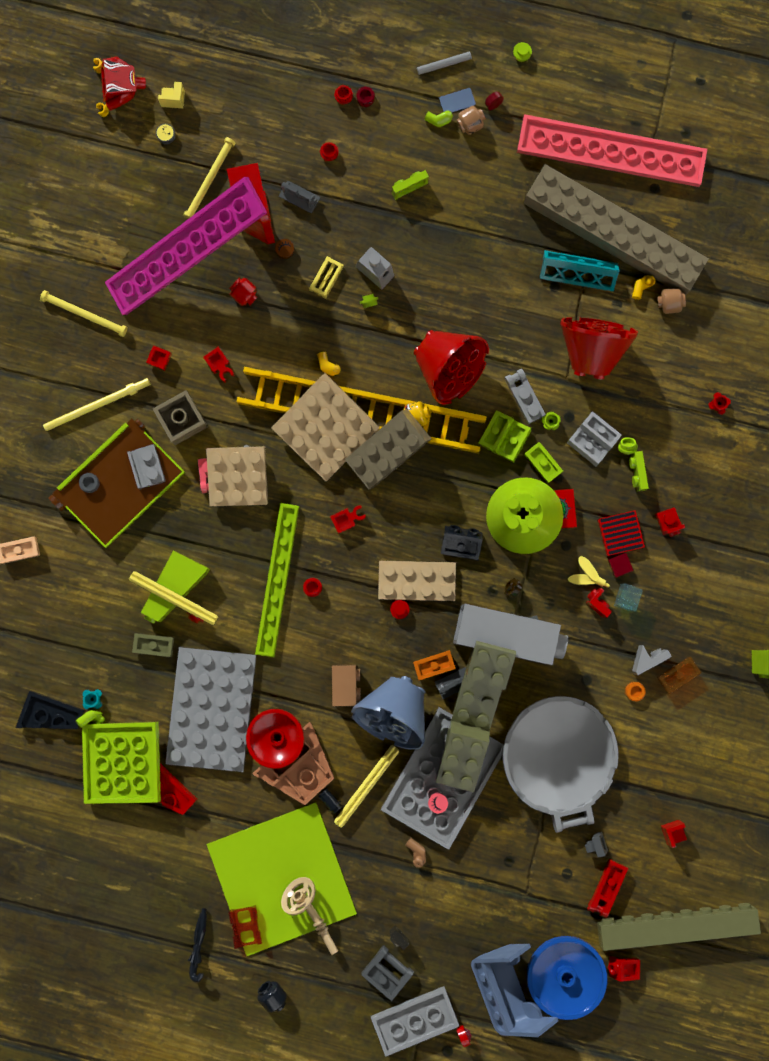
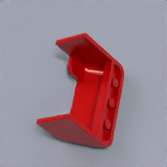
M258 163L228 168L227 173L230 187L243 177H248L267 211L264 216L243 231L266 244L275 243Z

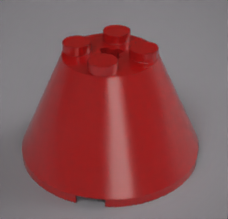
M565 317L561 319L560 323L574 374L578 376L589 374L593 375V378L603 380L605 376L612 372L638 335V331L634 328H630L629 331L624 329L623 324L599 319L580 317L579 321H572V317Z
M428 331L422 343L415 348L414 355L434 400L446 405L451 404L452 401L450 400L456 397L459 399L463 397L475 385L487 364L484 360L486 354H489V345L486 340L479 336Z

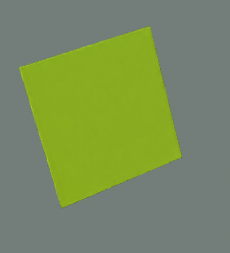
M316 802L207 844L246 957L316 930V927L313 926L314 922L306 910L298 915H289L282 909V895L287 886L297 878L306 877L313 881L316 890L311 904L320 918L324 919L323 923L330 925L357 914ZM303 884L296 887L293 892L302 889ZM289 898V900H288V906H289V908L292 907V906L290 905V898Z

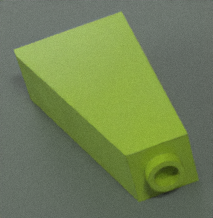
M173 551L156 583L185 598L207 575L210 569ZM151 592L141 613L145 615L144 619L152 623L156 621L162 622L176 605Z

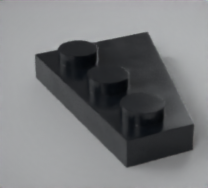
M31 690L28 693L15 728L79 729L75 720L84 715L86 710Z

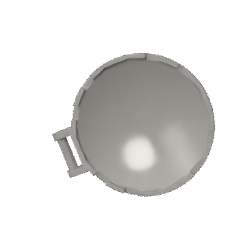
M566 696L545 698L523 710L508 730L503 748L504 770L509 784L522 801L536 810L551 815L556 833L562 832L565 828L586 823L591 825L594 824L591 806L609 789L613 781L615 768L618 766L617 740L609 722L599 710L587 702ZM584 812V816L564 821L560 819L562 816Z

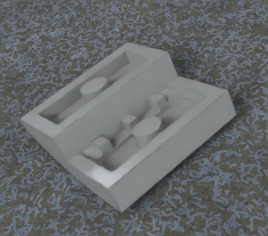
M592 411L568 440L567 444L593 465L597 466L622 435Z

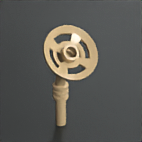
M297 878L287 886L282 895V909L289 915H298L306 910L314 922L313 926L316 927V931H319L318 935L322 936L328 950L333 955L338 952V949L327 931L329 928L325 927L327 924L323 923L324 919L320 918L311 904L315 897V885L309 878ZM303 884L302 889L293 892L296 887ZM289 898H290V905L292 906L291 908H289V906H288V900H289Z

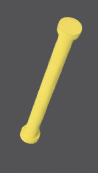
M225 138L223 148L188 211H185L183 214L187 219L195 214L231 147L235 146L236 143L232 139Z
M46 290L40 296V301L52 303L115 331L121 337H124L127 332V326H120L50 295Z

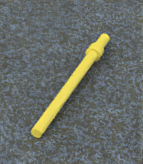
M148 378L135 384L132 382L126 385L124 389L47 422L43 426L46 431L51 430L129 394L132 396L138 393V390L151 385Z

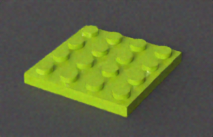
M159 722L86 724L82 727L84 804L157 803L161 801Z

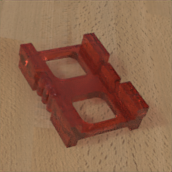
M256 905L231 909L229 911L230 924L233 927L232 930L234 931V949L253 944H262L261 932L258 930ZM248 910L251 921L240 923L238 912ZM252 930L254 941L243 943L241 932Z

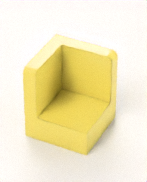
M174 82V88H162V94L158 95L161 107L183 108L185 90L182 82Z

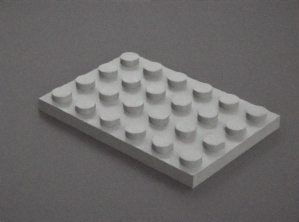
M179 647L166 764L238 772L244 771L247 747L246 733L250 720L257 655Z
M438 707L425 730L423 747L413 751L381 810L449 850L500 760L504 744L489 736V745L474 792L436 783V777L446 746L447 732L452 718V714ZM442 793L446 796L448 807L443 813L437 814L430 810L428 800L432 794Z

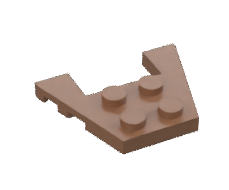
M311 722L303 727L304 743L309 750L279 776L273 768H267L262 765L252 773L254 776L261 778L304 805L335 778Z

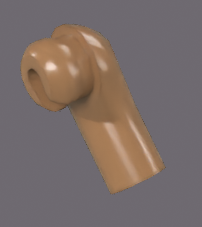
M410 838L405 846L413 851L414 866L420 868L426 862L425 848Z

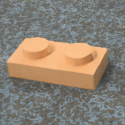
M35 536L0 544V564L40 556L37 537Z

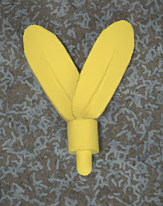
M580 556L578 559L579 565L585 574L572 575L568 578V581L576 585L596 583L601 587L609 588L610 585L606 583V580L599 577L591 562L587 558Z

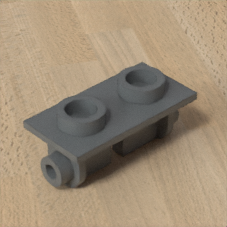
M288 180L281 185L280 198L312 214L320 199L319 196Z
M466 667L435 681L442 699L459 692Z

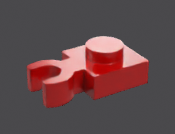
M219 346L203 356L214 374L218 371L220 372V379L224 383L227 382L224 378L225 373H230L232 377L235 376L232 369L226 367L230 362Z
M361 505L356 506L351 513L346 508L330 516L338 534L355 527L354 520L361 521L366 518V515L358 516L356 514L362 508Z

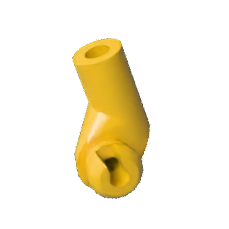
M647 275L638 279L635 282L632 298L640 300L643 290L656 283L655 277Z
M326 352L317 354L322 372L330 376L340 373V366L329 362Z

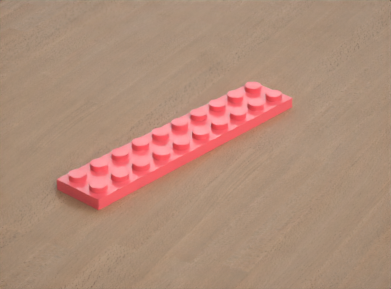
M524 114L517 153L700 187L707 149Z

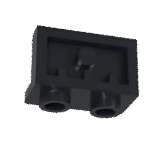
M456 525L445 526L441 554L479 560L483 533L474 528L467 530L461 529Z

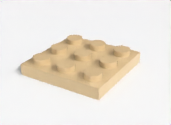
M265 446L206 449L210 506L268 504Z

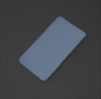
M470 88L439 98L444 112L447 110L455 112L476 105Z

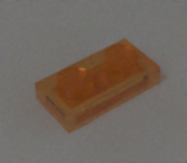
M689 656L657 678L666 692L671 694L702 672Z

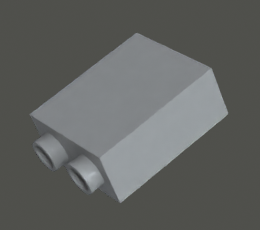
M463 604L460 608L453 643L474 648L476 641L515 650V657L553 665L554 658H564L568 644V635L559 634L561 628L559 624Z

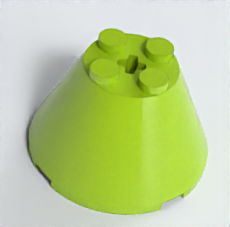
M533 478L513 479L501 485L492 495L487 507V525L492 537L503 548L519 554L539 552L548 547L561 530L563 523L562 504L555 491L544 482ZM523 510L529 512V515L525 516V519H522L521 516H519L520 512Z

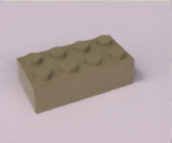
M405 409L400 411L349 455L345 461L365 486L371 489L429 442L431 437L410 411Z

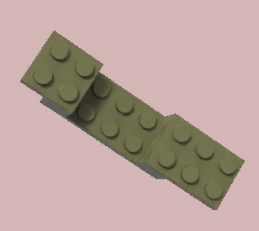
M476 641L474 649H471L448 728L446 746L436 777V783L470 792L475 791L489 745L491 724L502 689L505 690L516 656L515 650Z

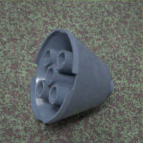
M402 676L401 679L390 677V679L352 708V718L365 731L382 741L387 738L394 741L395 746L413 750L420 749L425 742V690L412 684L413 681L406 676Z

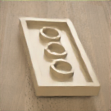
M379 561L378 599L455 601L456 563Z

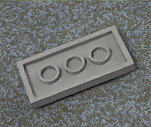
M445 986L371 1016L385 1057L459 1027Z

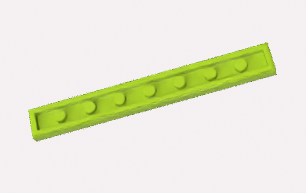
M280 503L255 655L275 657L300 507L297 505Z

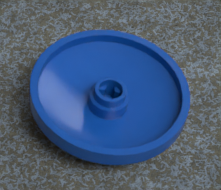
M559 936L544 942L534 952L527 968V984L533 1000L541 1010L558 1019L573 1020L586 1016L600 1004L607 987V972L601 956L589 943L573 936Z

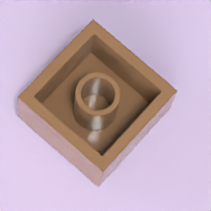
M356 665L332 666V706H355L357 701L361 700V689L357 688V681H360V669H356Z

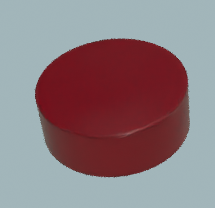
M361 87L356 93V100L360 106L369 107L374 103L375 93L370 87Z
M494 92L487 97L485 105L489 110H494L501 105L504 97L500 92Z

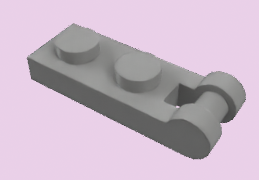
M522 368L517 370L512 376L509 374L504 377L528 424L546 415ZM520 380L522 385L516 387L514 382Z

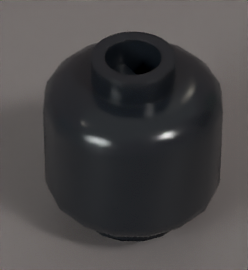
M267 981L258 989L257 999L267 1012H279L286 1004L287 994L278 982Z

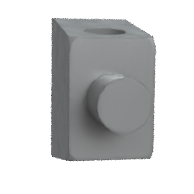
M372 247L360 258L355 266L381 290L394 277L392 265Z

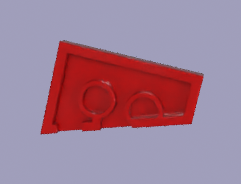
M160 763V803L184 815L198 799Z

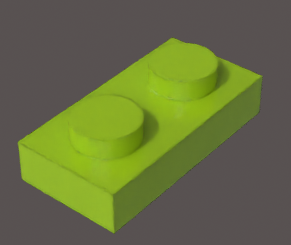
M426 170L422 172L417 171L410 178L394 183V186H392L394 199L396 200L428 184L429 176Z
M540 442L524 453L525 457L547 484L563 472Z
M643 451L634 452L629 458L630 468L634 471V476L632 477L633 487H636L637 492L645 491L649 488Z

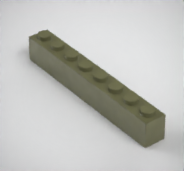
M750 903L738 904L739 907L721 905L719 909L702 907L700 911L683 909L680 910V913L664 911L661 912V915L655 916L651 913H646L636 918L631 915L622 916V919L617 920L610 917L603 918L602 921L597 922L599 943L603 951L761 934L758 910Z

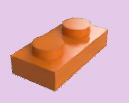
M450 650L413 662L418 680L456 669Z

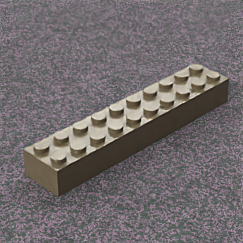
M546 164L528 191L523 203L642 273L654 276L656 281L670 289L680 288L682 292H685V296L693 287L709 259Z

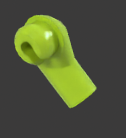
M447 110L436 116L428 111L424 120L437 127H442L452 121L453 114Z
M91 710L75 721L82 728L90 721H94L95 724L103 723L105 718L100 711Z

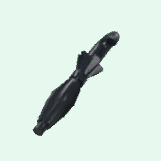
M202 908L194 932L195 944L193 952L188 959L190 961L189 976L195 983L200 982L204 973H199L197 976L198 963L202 962L200 951L206 933V908Z

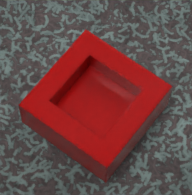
M153 345L146 363L165 371L172 353Z

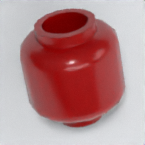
M238 278L229 288L231 290L230 296L241 306H245L247 303L251 305L257 299L255 295L257 287L247 278Z

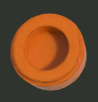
M631 682L626 686L625 694L631 701H640L645 697L646 690L641 683Z

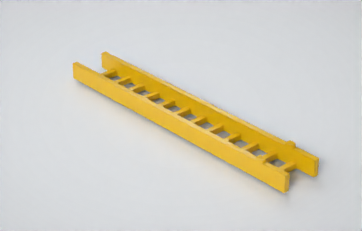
M244 367V374L260 377L256 399L250 400L237 397L236 402L239 405L285 414L290 408L279 406L284 382L297 385L293 401L294 405L300 399L302 386L310 388L316 381ZM265 378L279 381L274 404L261 401ZM339 386L348 396H353L352 400L355 403L357 402V397L371 400L368 416L371 419L373 418L376 401L390 404L386 424L392 419L394 405L405 407V405L415 403L410 400ZM424 404L429 407L431 413L445 415L441 438L431 437V440L427 443L479 454L480 447L464 444L469 429L467 427L468 420L485 423L487 416ZM450 416L464 419L459 442L445 440ZM430 417L428 418L427 425L423 427L426 432L428 431Z

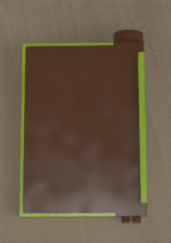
M131 418L121 426L48 497L60 511L67 508L105 548L113 543L185 474V471L143 430L145 426L138 418L135 421ZM154 444L166 482L138 489L127 452ZM92 473L98 477L100 485L95 492L87 493L80 488L79 479L83 474Z

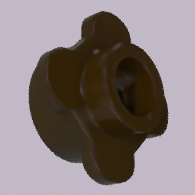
M515 578L509 580L505 586L504 594L509 597H516L522 589L520 580Z

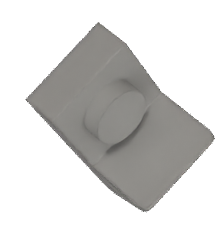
M639 645L632 669L633 674L640 675L671 658L670 652L659 648L651 652L650 657L645 647Z

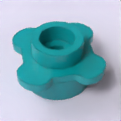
M99 689L95 691L85 690L82 694L83 707L85 709L91 707L101 708L100 696L102 692Z

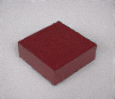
M627 553L607 560L615 578L633 571Z

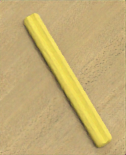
M133 571L129 578L131 582L211 625H214L217 621L218 616L138 572Z
M394 745L389 747L334 820L336 825L341 828L345 825L398 755L399 749Z

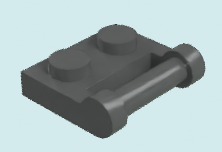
M383 945L362 971L361 975L392 1001L412 977L414 971L410 967L404 966ZM382 958L389 962L403 976L400 979L397 978L380 963Z

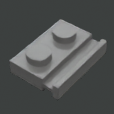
M154 444L127 452L138 489L166 482Z

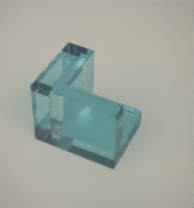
M625 583L621 584L614 606L636 612L643 590Z

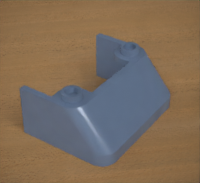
M509 944L482 954L471 962L473 973L493 1027L503 1036L539 1037L558 1022L557 1017H543L541 1009L537 1004L525 1000L513 965L520 961L521 954L531 948L530 944Z

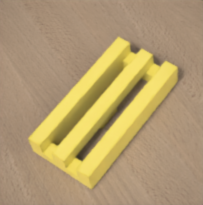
M327 256L309 290L326 299L344 265ZM329 262L332 263L319 288H316ZM335 266H337L338 268L336 269V271H335L333 277L331 278V280H330V282H329L327 288H326L325 291L323 292L322 290H323L325 284L327 283V281H328L330 275L332 274V272H333Z

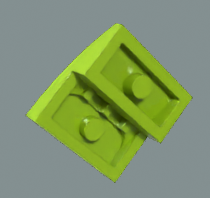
M496 410L479 444L514 463L532 430L530 427Z

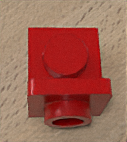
M675 507L655 514L663 535L669 534L672 537L680 534V529L686 528L684 524L681 525Z
M602 588L593 589L587 596L589 600L586 604L602 618H607L612 613L608 609L610 606L604 600H598L604 590Z
M610 956L608 965L609 977L620 982L640 980V959L636 957L619 959Z

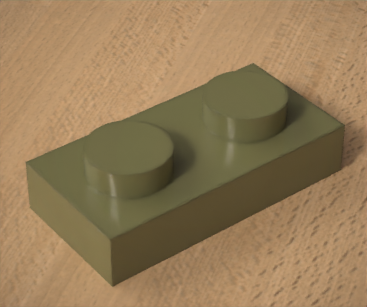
M135 633L132 653L172 657L174 638Z

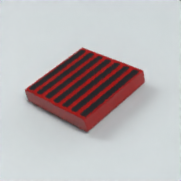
M636 510L597 519L606 556L645 547Z

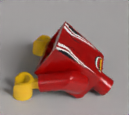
M119 57L106 58L102 61L99 58L93 60L94 64L97 65L93 67L94 71L99 74L101 73L103 102H106L105 105L103 103H97L96 105L97 109L103 108V111L98 112L101 117H106L109 110L112 111L131 101L135 96L136 89L145 90V78L135 77L134 67Z

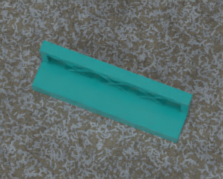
M545 250L540 279L614 292L619 274V265L614 262ZM546 266L555 267L557 272L553 275L545 274ZM570 269L573 270L576 273V275L571 278L565 277L563 272ZM585 273H592L595 278L590 281H584L581 276ZM604 276L613 277L611 285L602 284L600 279Z

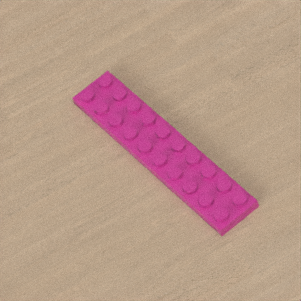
M243 177L105 282L122 315H128L267 213L248 177Z

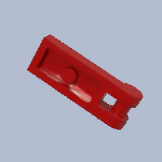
M611 859L608 860L593 897L589 901L587 910L591 912L596 911L604 918L608 917L628 867ZM600 899L605 901L603 906L598 904Z

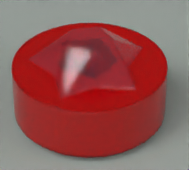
M464 1025L457 1027L456 1031L462 1046L465 1048L471 1045L472 1035L470 1030L466 1029Z

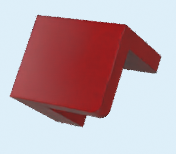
M676 820L661 825L666 844L671 848H675L676 843L687 840L683 829L686 827L685 823Z

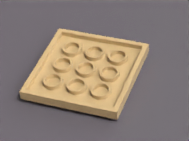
M324 373L271 428L312 469L327 481L346 462L345 459L365 443L380 427Z

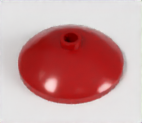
M282 709L263 711L251 721L247 729V748L252 758L264 767L276 769L288 766L299 757L304 746V731L301 723L293 714ZM276 734L281 736L280 741L275 739Z

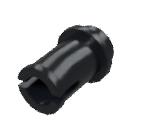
M328 788L318 796L330 809L329 812L333 814L342 807L341 801L338 802Z

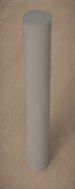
M469 51L417 67L418 75L470 60L472 56Z

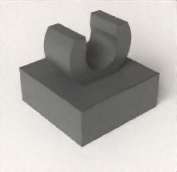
M602 831L594 833L592 840L586 842L585 848L587 853L596 851L597 857H602L608 852Z

